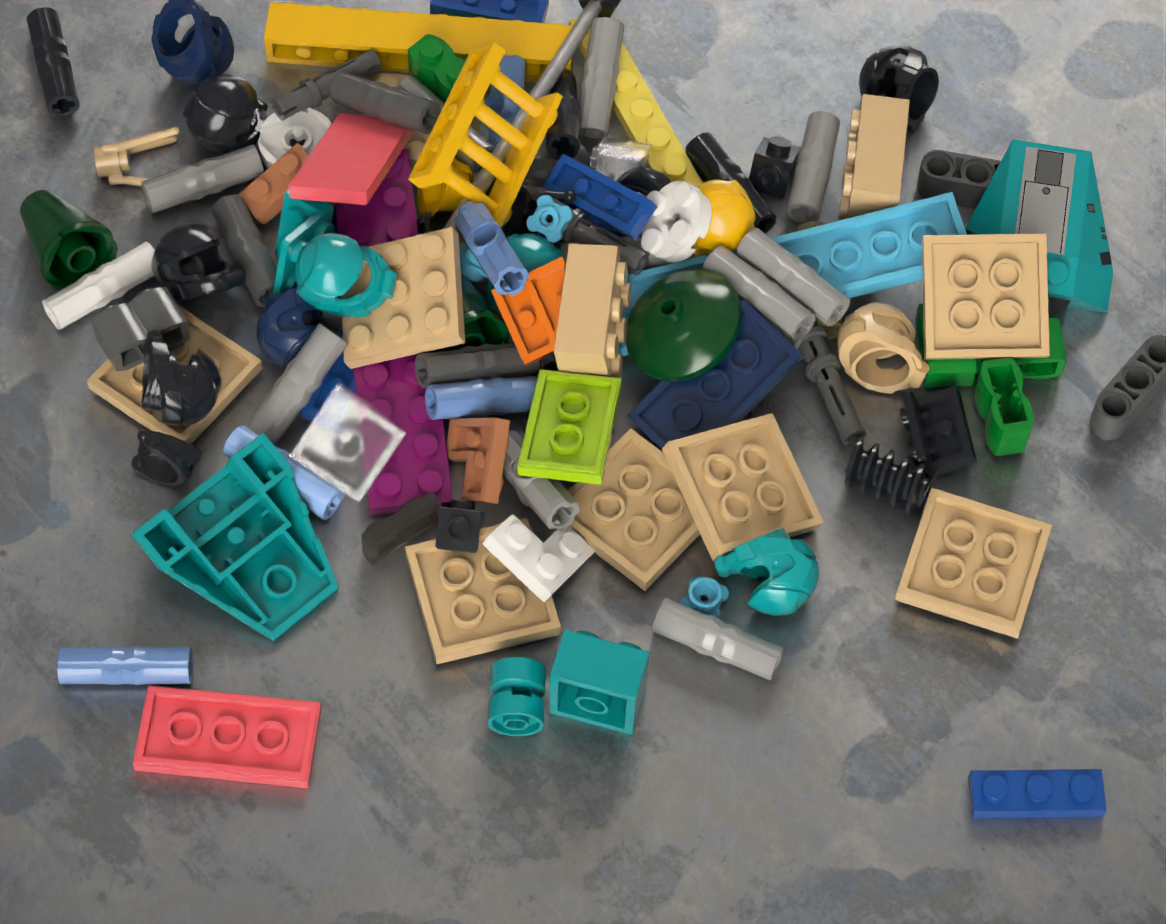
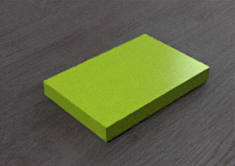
M540 369L517 465L518 475L602 485L622 389V378Z

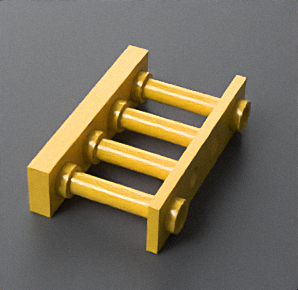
M491 42L471 49L408 180L418 188L445 183L468 202L484 203L496 223L502 228L511 217L512 204L548 128L557 119V109L563 96L556 92L539 98H533L500 71L501 66L499 64L506 50L496 42ZM490 84L528 113L520 131L485 104L484 95ZM474 116L512 145L504 163L469 137L468 128ZM458 149L497 178L489 196L453 170L452 162Z

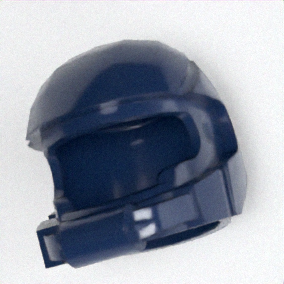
M168 0L160 14L155 16L151 39L159 66L163 67L172 77L190 85H199V83L211 76L222 75L230 67L234 57L232 34L222 19L209 15V12L205 11L199 1ZM192 14L195 24L186 32L179 43L175 39V31L179 24L178 20L185 15Z
M297 288L289 289L286 292L267 298L264 302L265 313L257 322L256 334L257 341L260 344L259 347L269 360L284 368L297 356L317 326L314 325L318 323L319 317L323 315V311L317 310L296 292Z

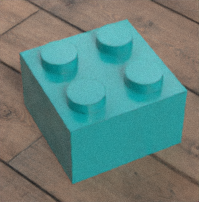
M564 630L550 674L549 713L633 735L646 692L650 652L644 651L638 645L630 642L614 643L600 639L596 634L589 631L573 632Z

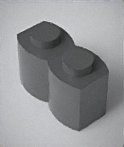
M166 287L145 289L138 293L129 303L107 306L91 319L94 335L116 371L127 370L144 362L143 344L149 331H159L163 336V343H166L169 351L190 339L188 321Z

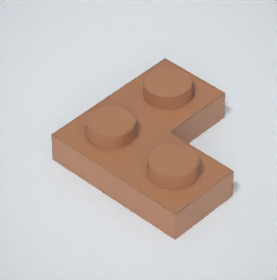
M299 143L294 145L239 193L251 213L263 225L267 224L282 210L285 192L289 189L288 185L309 157L308 152ZM327 202V203H329V204L332 205V206H334V205L336 204V203H333V202Z
M500 418L450 419L446 444L448 460L467 462L461 501L476 502V504H498L499 494L504 483L502 474L505 453L510 441L508 434L510 420Z

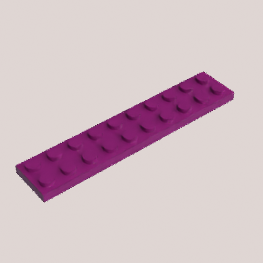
M408 149L402 150L367 205L336 203L334 205L337 234L355 239L360 247H370L419 235L412 182L408 180L411 174ZM418 354L352 369L369 515L439 510V507L450 508L451 500H453L443 419L432 420L427 414L425 405L426 388H422L418 384L415 375L414 365Z

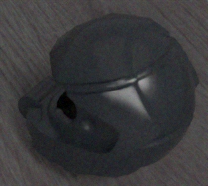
M908 44L887 46L881 48L879 52L875 51L866 59L859 75L861 97L863 94L875 96L885 94V97L910 100L907 129L911 131L925 118V113L931 107L939 85L937 71L928 66L926 56L922 51L916 50Z
M215 75L199 83L185 105L183 116L187 118L188 130L198 143L210 150L228 153L252 144L255 146L260 137L262 123L266 120L268 105L257 97L256 90L248 81L233 75Z
M186 222L166 232L160 239V244L156 246L151 262V268L159 286L166 287L171 296L179 300L180 303L219 290L227 291L243 285L246 278L239 266L230 265L228 261H224L218 253L219 240L224 237L216 229L203 222Z
M156 330L149 331L143 344L145 357L142 371L141 408L150 410L155 419L160 423L187 428L189 425L204 419L215 406L222 386L219 368L211 357L201 349L197 350L196 355H191L188 366L179 364L175 359L174 353L168 350L166 343H163L162 334Z

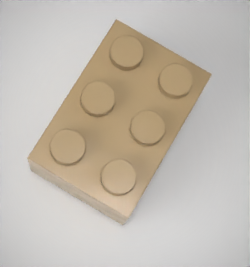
M863 94L860 110L852 109L850 131L846 146L847 157L842 181L843 193L841 195L838 219L844 220L898 206L910 100Z
M569 244L554 347L557 367L561 372L621 378L623 359L622 354H618L619 343L626 342L627 319L622 318L623 308L630 307L632 286L631 283H627L628 266L627 262H621L618 246Z

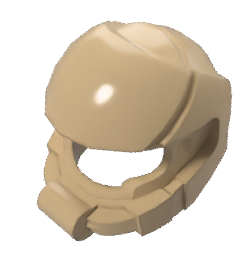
M881 302L864 305L848 315L839 328L837 336L838 355L844 367V372L865 389L894 394L895 391L905 390L910 387L919 388L929 371V365L922 360L921 354L915 348L913 342L915 341L916 330L905 313L895 306ZM900 354L906 360L905 365L898 370L893 368L882 369L876 364L878 359L888 358Z

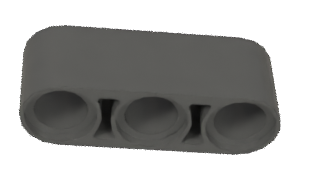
M944 150L930 151L923 156L917 179V191L925 199L953 192L957 206L976 209L1001 161Z
M1155 335L1148 338L1100 392L1090 417V428L1097 437L1103 440H1115L1121 437L1166 385V336ZM1106 412L1113 413V414H1115L1116 416H1111V415L1107 414Z

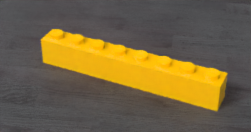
M270 2L264 44L267 62L337 67L372 49L381 61L382 71L409 73L408 48L427 34L444 40L451 47L455 56L465 60L472 48L496 42L506 50L504 55H517L525 59L524 82L537 83L574 25L486 19L484 17H459L445 14H420L407 11H381L369 8H342L330 5H303L292 2ZM573 56L564 68V70H568L571 73Z

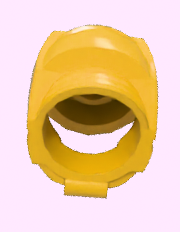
M710 180L700 184L697 187L701 189L702 194L708 196L711 202L712 217L705 238L698 237L691 247L696 249L692 254L693 258L710 254L720 245H724L730 251L737 249L744 236L756 228L754 227L755 212L747 192L736 180Z

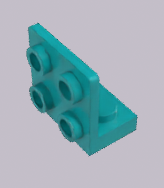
M289 189L285 192L275 254L279 256L273 295L297 288L298 284L295 277L297 258L312 238L322 234L333 233L334 226L331 224L334 206L322 201L292 199L289 196Z

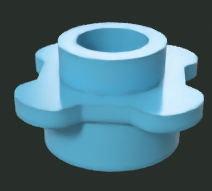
M542 195L537 200L538 207L535 213L527 219V227L532 232L539 231L546 236L549 242L555 243L562 239V233L566 230L569 221L572 220L573 212L569 206L555 203L550 195ZM548 215H551L553 217V220L550 223L547 222Z
M459 243L461 274L469 280L476 282L481 281L484 277L488 278L469 246L465 243Z
M696 576L689 581L688 594L681 599L680 604L703 614L719 618V608L722 602L728 599L729 591L726 586L719 584L712 578ZM706 596L709 600L703 602L700 598Z

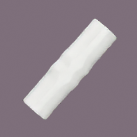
M144 242L118 258L100 265L95 271L84 274L76 282L42 300L43 308L50 321L58 330H62L89 313L105 307L112 300L122 297L129 290L152 278L154 274L151 262L155 249L148 242Z

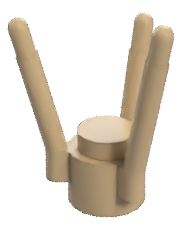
M173 127L120 143L95 147L94 155L98 177H109L110 185L127 184L141 186V182L148 180V178L123 175L124 171L131 170L129 154L175 143L177 141L175 135L179 133V128Z

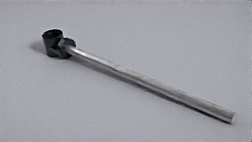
M579 0L584 10L531 91L530 95L533 98L549 94L591 28L592 20L598 17L610 18L621 0ZM520 108L511 125L520 131L528 113ZM501 138L492 155L504 163L512 145ZM482 168L472 184L485 194L495 176ZM463 198L444 229L453 227L458 234L460 233L454 219L458 215V208L468 202L466 199Z

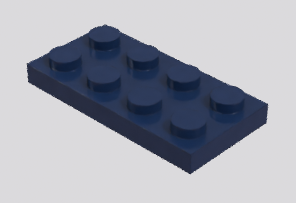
M744 299L740 302L742 321L739 334L732 348L718 364L705 373L688 380L661 381L627 415L661 450L669 441L740 422L803 359L802 354Z

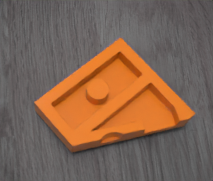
M563 257L528 272L530 277L525 282V289L513 297L509 294L499 295L496 289L491 290L520 357L526 366L541 360L544 355L554 352L566 260Z

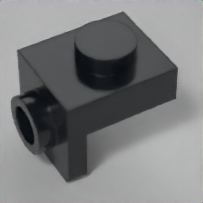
M764 137L754 154L749 175L755 190L783 198L787 192L790 175L798 162L801 147L793 145L790 140L783 137Z
M451 500L450 508L439 507L435 543L437 549L476 553L478 551L480 529L484 525L485 512L475 510L476 502Z

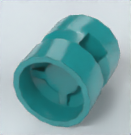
M509 657L497 660L491 665L490 693L493 696L489 699L488 727L492 731L507 736L522 737L539 733L544 728L545 701L542 697L545 695L546 667L542 663L525 657Z

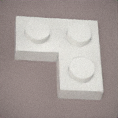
M514 514L510 515L482 543L544 603L596 551L570 526L561 531L557 529L543 543Z

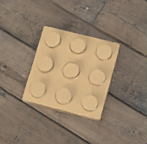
M453 227L368 247L383 256V259L389 264L391 271L396 272L398 275L392 299H385L383 304L371 311L369 316L359 318L342 317L343 339L348 342V345L343 350L344 363L350 369L465 343L459 234ZM363 261V268L357 281L341 296V299H349L357 294H362L367 289L371 280V269L366 261Z
M1046 234L923 235L921 237L924 360L1002 359L1009 357L1047 358L1050 356Z
M178 305L188 321L190 339L179 347L170 350V352L174 353L175 359L179 364L188 366L191 355H196L197 350L201 349L217 365L222 378V386L215 406L204 419L189 425L187 428H181L160 423L155 419L150 410L141 408L144 362L127 370L116 371L110 360L107 359L90 376L87 383L90 390L150 431L165 433L192 444L263 368L261 359Z
M773 413L667 442L662 448L713 561L721 555L727 556L735 547L757 537L764 536L774 530L784 528L789 537L817 530L824 523Z
M631 428L609 449L602 485L576 482L568 490L577 501L580 509L570 527L596 550L595 553L644 591L700 535L664 453Z
M931 488L895 600L1018 639L1052 525Z
M528 518L519 519L532 532ZM501 524L480 529L479 546L476 553L437 549L435 546L436 539L405 546L406 559L436 665L561 635V624L552 596L544 603L482 544Z

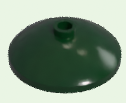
M688 269L667 275L651 285L633 306L627 320V351L639 369L652 378L673 382L699 376L718 364L736 341L742 321L740 300L732 286L714 272L702 269Z

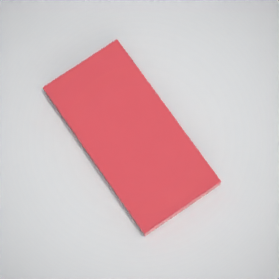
M339 113L288 185L290 198L367 205L415 131L397 124L386 123L381 119L372 118L368 115Z
M148 685L133 760L134 771L309 788L321 715V702Z

